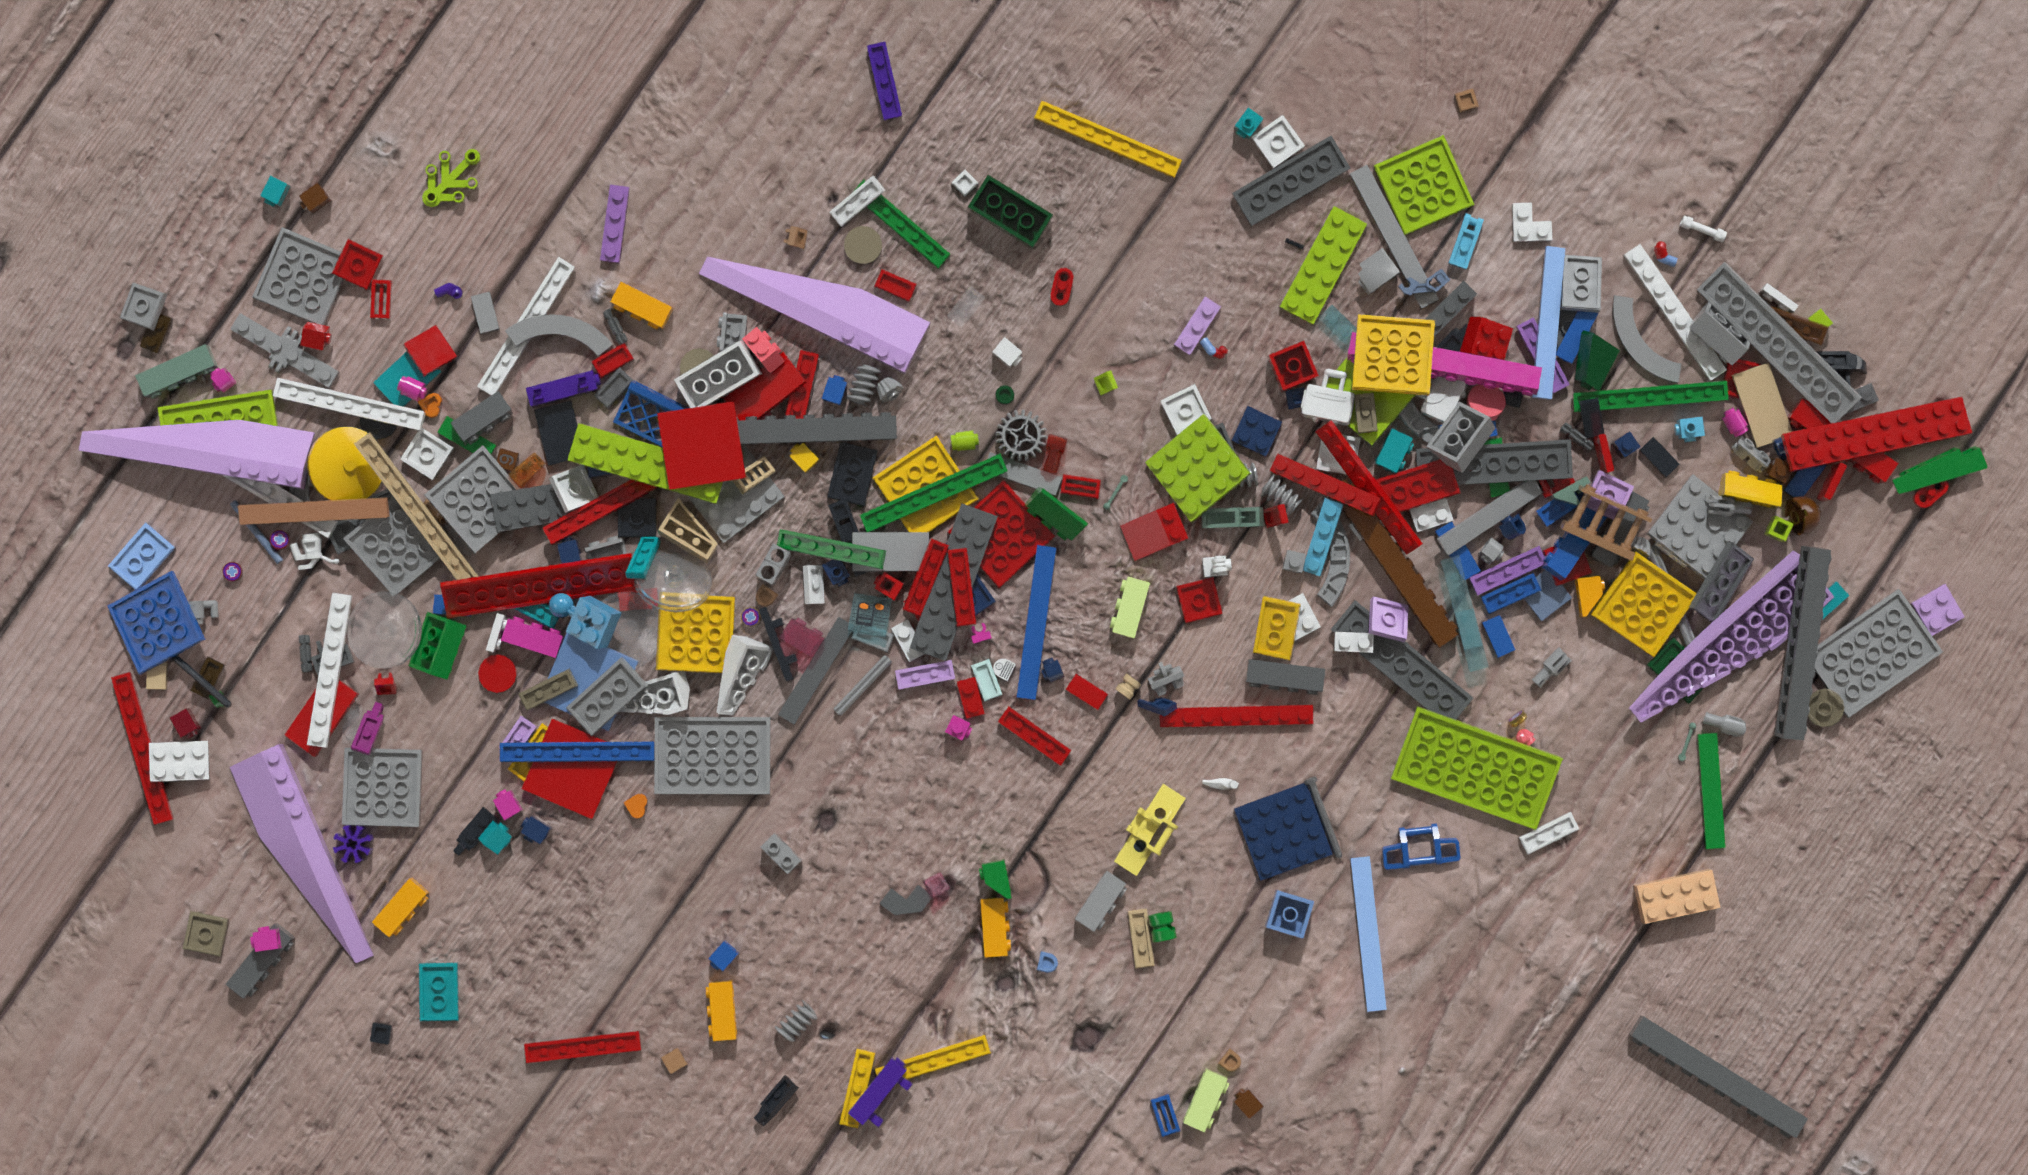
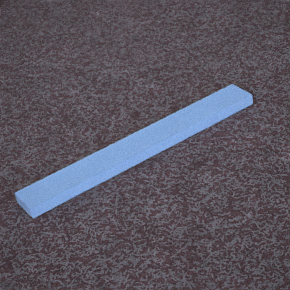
M1545 247L1534 365L1542 367L1537 395L1533 394L1532 398L1552 399L1565 248Z
M1370 856L1350 858L1367 1012L1387 1010Z

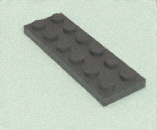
M1329 136L1236 190L1232 195L1252 227L1348 171L1350 166L1333 137Z

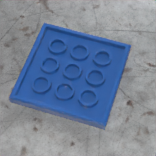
M174 571L166 573L107 606L138 674H143L206 640Z

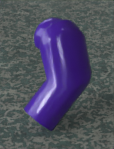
M446 283L434 289L437 298L448 294L454 299H459L463 294L462 289L453 283Z

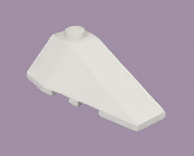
M732 635L725 653L717 706L718 714L733 715L746 697L745 692L750 684L754 685L757 681L755 677L759 671L766 668L773 652V647L745 636Z
M685 671L675 672L646 681L648 686L619 712L670 715L686 710L690 688Z

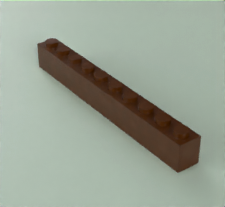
M1349 477L1342 481L1356 487ZM1344 504L1342 511L1436 647L1440 648L1458 635L1456 624L1452 620L1449 622L1445 616L1447 612L1442 605L1438 606L1435 602V594L1431 589L1427 590L1424 586V578L1420 573H1415L1413 562L1409 557H1404L1402 548L1397 542L1393 541L1391 533L1382 525L1376 513L1374 516H1371Z

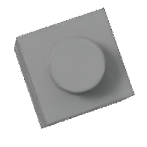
M1286 550L1282 570L1301 574L1306 554Z

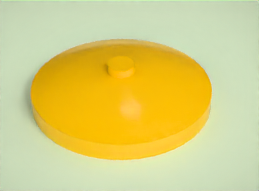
M353 427L334 428L322 434L311 447L307 461L308 475L314 488L326 499H366L379 487L381 479L354 445L355 442L368 434L367 432Z

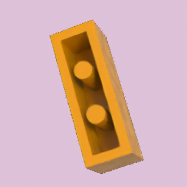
M621 281L610 301L614 304L613 308L622 313L626 310L631 313L630 317L637 321L644 319L648 321V326L656 330L659 327L664 329L673 311L671 306Z
M409 878L372 923L388 937L397 936L403 929L401 925L406 920L409 922L416 914L414 910L418 905L422 907L429 899L427 895L430 892L415 879Z
M1004 897L982 898L981 913L984 956H1008L1007 951H1011V940H1007L1006 932H1010L1009 920L1005 921V913H1009L1008 901H1004Z
M733 980L709 982V987H706V998H710V1006H707L708 1018L711 1017L712 1025L708 1026L709 1037H713V1041L737 1039Z

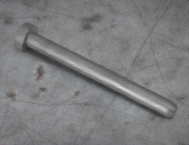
M1317 777L1304 780V783L1309 786L1336 858L1342 857V851L1316 786Z

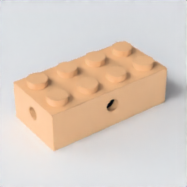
M1711 869L1633 885L1641 923L1644 924L1721 908Z

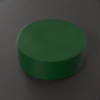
M1007 385L1000 386L995 393L996 400L1002 405L1010 404L1014 400L1013 389Z

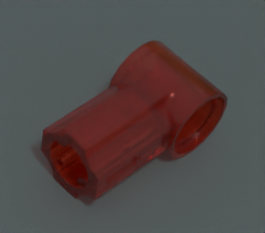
M1049 434L1045 447L1046 453L1041 467L1042 471L1057 474L1068 438Z

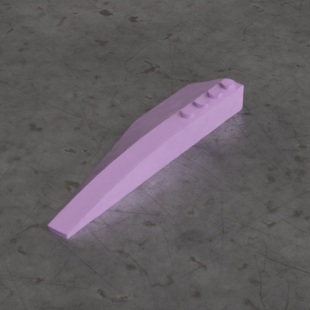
M711 257L706 258L699 272L700 275L904 374L930 322L859 288Z
M244 420L83 431L79 451L305 490L308 474L307 461L313 446L315 433Z
M1792 551L1704 629L1654 679L1629 707L1639 722H1643L1658 714L1669 705L1672 706L1678 703L1679 699L1694 694V691L1699 688H1705L1727 676L1732 670L1745 666L1748 661L1763 656V653L1768 650L1776 649L1788 638L1800 554ZM1827 587L1825 591L1826 600L1823 607L1834 598Z
M278 744L231 766L230 770L254 826L266 847L353 961L358 963L374 956L284 745Z

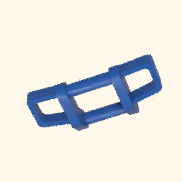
M1437 823L1426 827L1398 828L1400 843L1382 848L1383 865L1387 870L1408 869L1410 866L1432 863L1440 865L1461 859L1458 839L1440 838ZM1432 833L1435 856L1409 859L1406 837ZM1440 843H1455L1456 855L1442 858ZM1401 849L1402 863L1388 864L1387 852Z

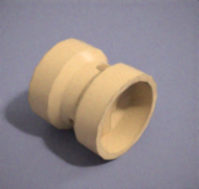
M1125 674L1123 677L1124 682L1118 684L1115 689L1131 700L1134 696V690L1139 689L1142 684L1128 674Z

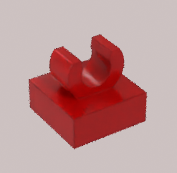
M379 673L378 678L374 679L377 695L397 694V687L392 673H389L388 678H383L382 674Z

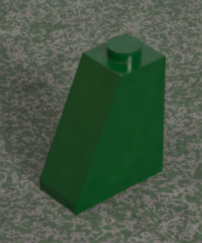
M1584 330L1580 338L1575 380L1580 382V387L1587 391L1591 389L1599 391L1620 350L1595 333Z

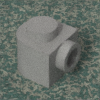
M1491 537L1478 553L1482 556L1481 559L1490 565L1494 560L1498 561L1504 554V551H1502L1503 546Z

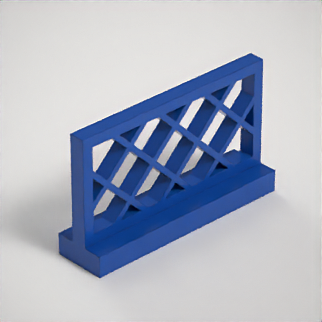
M635 380L631 381L613 422L662 447V440L656 439L653 432L660 428L652 429L649 418L657 416V413L648 416L644 405L654 404L658 413L688 409L689 407ZM631 393L638 396L640 405L630 406L629 397ZM642 407L645 417L635 420L632 409ZM629 411L632 422L624 423L619 418L623 412ZM646 419L649 430L642 432L638 429L636 422Z

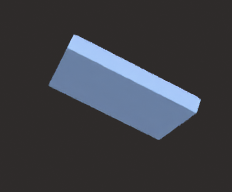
M145 523L108 567L132 588L137 590L147 582L173 552L175 547L148 523Z

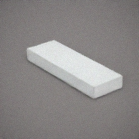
M872 176L829 213L843 227L886 190L875 176Z
M1568 812L1538 827L1536 830L1534 829L1520 836L1519 839L1527 855L1579 830V827L1572 813Z

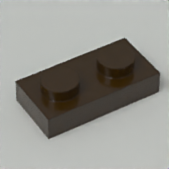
M160 314L155 329H146L140 347L159 354L173 318Z
M207 656L199 674L215 687L226 665ZM196 681L190 690L206 699H209L211 695Z

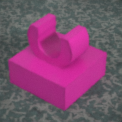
M981 623L983 629L980 632H977L975 627L972 626V632L975 634L971 636L973 644L992 639L990 631L985 632L986 625L984 623Z

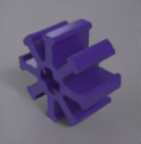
M352 825L344 826L343 829L347 837L341 835V833L335 834L333 839L344 842V845L333 847L334 853H340L341 850L346 849L347 851L344 857L341 858V861L345 863L350 862L352 853L355 863L364 861L360 850L365 852L366 855L372 853L373 848L364 846L363 842L373 841V835L370 834L361 839L360 836L366 827L362 825L356 826L357 830L353 834ZM351 839L353 841H357L358 845H355L356 849L354 847H350L349 843L352 842L350 841Z

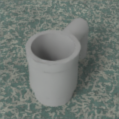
M216 600L188 602L198 624H203V618H205L204 608H210L211 618L219 617L218 602Z

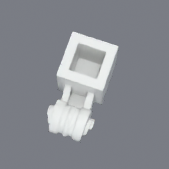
M1226 556L1202 558L1204 578L1228 575L1227 571L1232 570L1231 559H1226Z

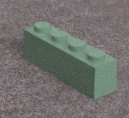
M205 344L135 375L144 397L155 399L161 396V392L167 389L168 391H173L179 388V384L183 382L188 384L197 380L196 377L201 374L204 376L211 374L218 365L210 347Z

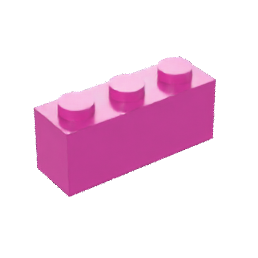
M515 616L513 620H507L501 641L554 658L557 657L565 636L561 635L562 631L550 628V631L542 629L543 625L534 622L528 625L524 623V619Z

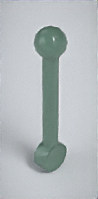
M1126 475L1121 476L1120 483L1116 487L1108 502L1103 505V508L1105 510H1109L1111 508L1110 504L1112 503L1113 499L1117 495L1123 483L1127 482L1128 477Z
M1693 722L1689 724L1690 729L1682 753L1678 755L1680 761L1686 759L1685 753L1693 730L1696 729V724Z

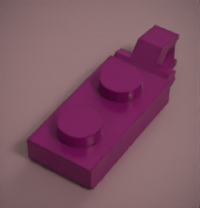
M375 702L372 711L367 710L364 713L351 745V750L370 756L383 724L384 715H381L384 708L383 704Z

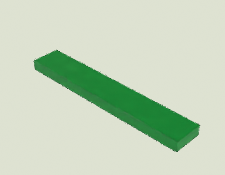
M863 180V181L857 186V188H859V187H860L864 182H866V181ZM882 194L867 206L872 213L937 269L951 255Z
M783 529L779 530L777 546L783 549L883 569L886 550Z
M1717 733L1697 734L1705 849L1726 848Z

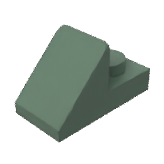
M1586 476L1556 492L1551 497L1554 500L1578 507L1580 502L1574 492L1576 491L1577 494L1581 493L1582 491L1578 489L1579 485L1585 487L1590 481Z

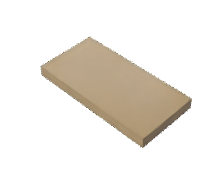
M1769 363L1731 375L1756 448L1772 443V440L1781 437L1783 433L1792 432Z

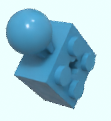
M564 593L554 595L549 602L550 612L558 618L571 617L566 633L596 649L608 647L622 614L620 611L592 596L580 597L576 607L571 597Z

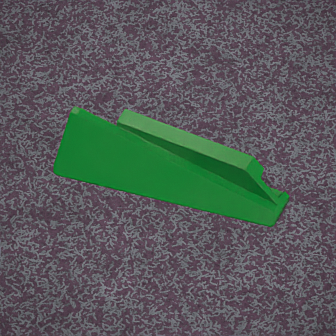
M1973 446L1963 452L1953 447L1902 471L1899 477L1892 481L1897 493L1902 494L1987 469L1988 465L1979 447Z

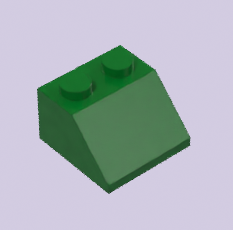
M1005 859L982 863V868H979L980 879L985 880L986 885L1005 898L1012 899Z

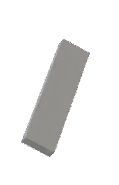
M990 452V453H989V456H988V459L991 458V457H993V456H995V455H997V454H994V453H991V452ZM1002 457L1008 472L999 475L1000 477L1035 489L1041 487L1056 496L1062 477Z

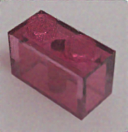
M798 617L796 620L791 618L779 638L813 658L825 639L822 637L823 632L816 628L812 630L807 628V623Z

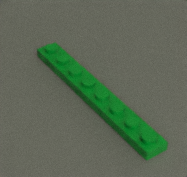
M1727 381L1572 393L1574 412H1581L1579 401L1598 398L1600 410L1729 400Z
M998 454L861 514L860 517L866 531L871 532L1008 472L1001 454Z

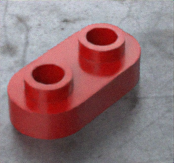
M1060 268L1054 276L1050 298L1056 306H1063L1069 301L1074 275L1068 268ZM1066 275L1068 279L1067 281H1062L1060 277ZM1061 293L1063 294L1064 298L1062 300H1058L1056 298V295Z
M1947 480L1939 482V490L1935 489V484L1918 489L1913 495L1914 504L1919 508L1931 506L1947 492L1949 487ZM1921 495L1925 496L1924 502L1920 501Z

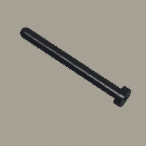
M179 654L168 660L170 663H176L226 708L232 706L230 700L179 657Z

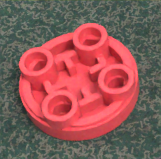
M1478 384L1470 390L1467 397V406L1489 416L1492 421L1502 414L1506 405L1505 396L1497 387L1489 389Z

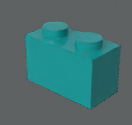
M1392 428L1374 464L1394 474L1398 470L1402 471L1406 462L1403 458L1406 453L1410 454L1414 446L1411 443L1413 438Z

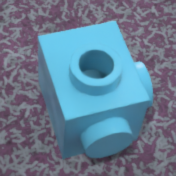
M1703 417L1677 420V424L1674 425L1675 435H1678L1679 440L1684 439L1685 442L1696 441L1697 437L1705 436Z

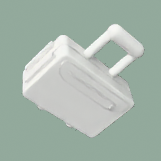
M1326 369L1322 386L1311 384L1307 386V389L1304 390L1301 404L1303 417L1311 418L1314 422L1319 420L1329 422L1332 420L1335 426L1337 424L1349 425L1355 398L1354 393L1343 391L1347 377L1345 372ZM1328 376L1341 379L1338 390L1326 388Z
M1443 377L1431 379L1432 386L1429 396H1415L1425 399L1421 407L1423 415L1444 423L1461 399L1466 397L1465 390L1468 384H1465L1464 381L1457 380L1451 382Z

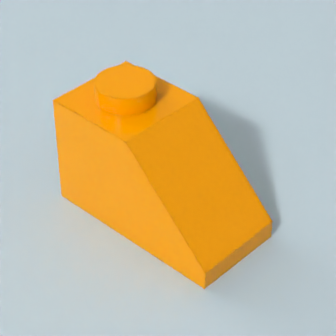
M1600 576L1574 579L1580 617H1586L1603 595L1602 591H1605L1604 580L1600 579Z

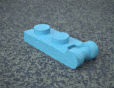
M1465 213L1448 264L1467 269L1484 219L1479 217L1476 219L1471 217L1470 214ZM1468 224L1475 226L1474 231L1467 229Z

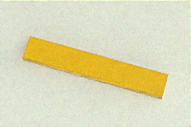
M986 1035L902 1060L906 1064L904 1067L907 1069L903 1077L910 1079L991 1054ZM884 1066L875 1068L876 1075L879 1074Z

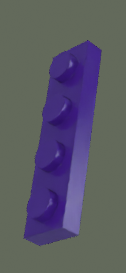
M886 42L867 45L883 119L886 121L903 117Z

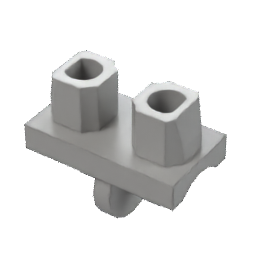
M1162 661L1158 663L1160 668L1153 671L1155 676L1148 678L1152 690L1154 689L1158 696L1167 693L1165 686L1167 683L1172 682L1175 689L1184 686V674L1180 666L1172 668L1171 664L1164 666Z

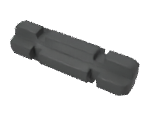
M613 309L605 310L603 314L608 319L607 322L614 336L616 335L618 344L627 342L628 339L625 333H623V329L617 317H615Z
M1564 423L1560 428V432L1564 435L1567 434L1568 438L1577 445L1582 446L1586 452L1591 451L1594 447L1593 442L1586 440L1584 435L1575 428L1572 429V426L1568 423Z
M300 635L301 671L311 672L310 636Z

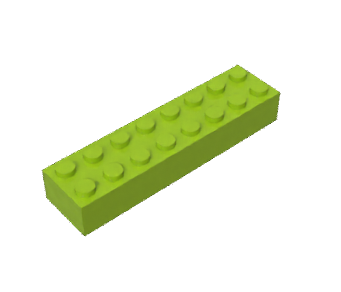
M578 423L568 461L669 490L662 447ZM723 482L669 491L717 504Z

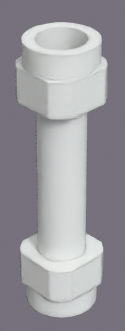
M1683 216L1680 222L1681 227L1687 230L1691 228L1714 237L1713 240L1723 243L1727 234L1722 229L1718 228L1715 230L1697 223L1691 217Z

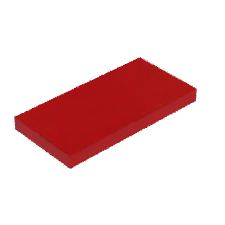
M785 352L780 354L785 362L770 373L764 366L760 369L762 372L760 376L732 391L724 398L726 403L734 401L736 417H738L739 421L753 416L757 417V420L761 419L806 383V380Z
M1440 459L1376 479L1399 512L1461 494L1453 468L1446 465Z
M341 680L338 682L330 736L359 695V693ZM316 689L284 734L313 757H316L323 748L307 745Z

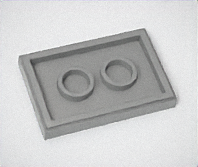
M1565 255L1561 310L1600 313L1602 257Z

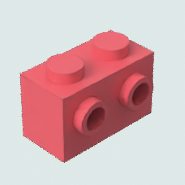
M756 327L742 338L770 373L785 362L779 354L781 349L775 342L772 344L769 342L771 337L765 330L761 332Z

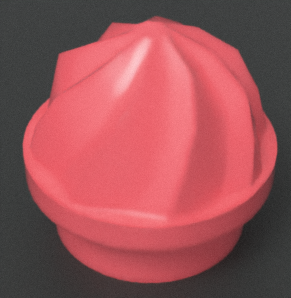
M1527 729L1519 730L1516 735L1517 742L1529 746L1536 739L1533 736L1534 733Z

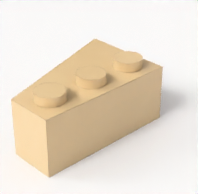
M678 498L658 529V534L705 563H708L716 551L718 543Z

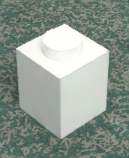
M1005 337L992 351V354L1009 368L1012 365L1016 367L1022 360V351Z

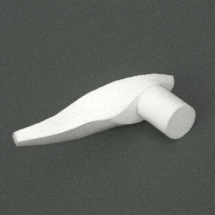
M1227 778L1202 781V784L1221 790L1235 789L1239 784Z

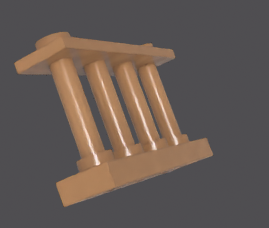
M1588 484L1585 487L1579 485L1578 489L1584 492V495L1572 519H1569L1568 522L1562 521L1560 525L1562 530L1632 561L1635 553L1631 550V544L1643 520L1651 523L1652 518L1648 516L1649 512L1641 508L1634 510L1596 492V488ZM1591 496L1602 501L1590 526L1585 530L1579 527V521ZM1610 504L1619 508L1607 534L1601 537L1596 535V529ZM1628 512L1635 515L1636 518L1624 543L1618 545L1614 543L1615 539L1613 538L1625 513Z

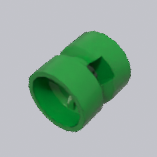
M1172 911L1148 915L1149 925L1153 928L1151 931L1153 943L1177 938L1176 929L1172 926L1174 922Z

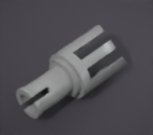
M1710 495V499L1727 501L1726 504L1709 503L1711 507L1725 508V512L1708 510V514L1732 516L1734 513L1751 514L1752 509L1744 508L1752 507V502L1735 501L1733 497Z
M1558 647L1543 662L1544 668L1532 681L1541 688L1551 676L1557 677L1572 660Z
M1708 712L1705 714L1703 724L1718 727L1721 733L1741 737L1746 732V723L1741 718L1727 714L1723 715V717Z

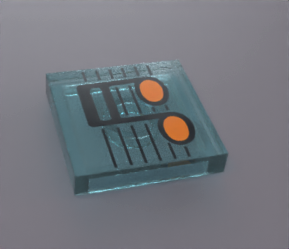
M854 593L848 631L886 638L892 599Z

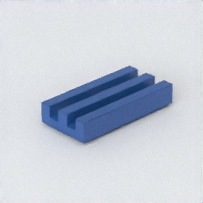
M1169 1094L1151 1099L1162 1137L1180 1132ZM1163 1100H1167L1175 1129L1171 1128ZM1156 1102L1160 1103L1162 1113L1168 1128V1131L1166 1132L1164 1131L1156 1106Z

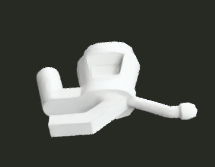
M319 533L302 534L303 539L301 542L305 551L303 555H301L297 543L289 545L295 560L312 559L307 565H299V570L313 568L320 558L332 564L339 563V559L331 560L322 555V538Z

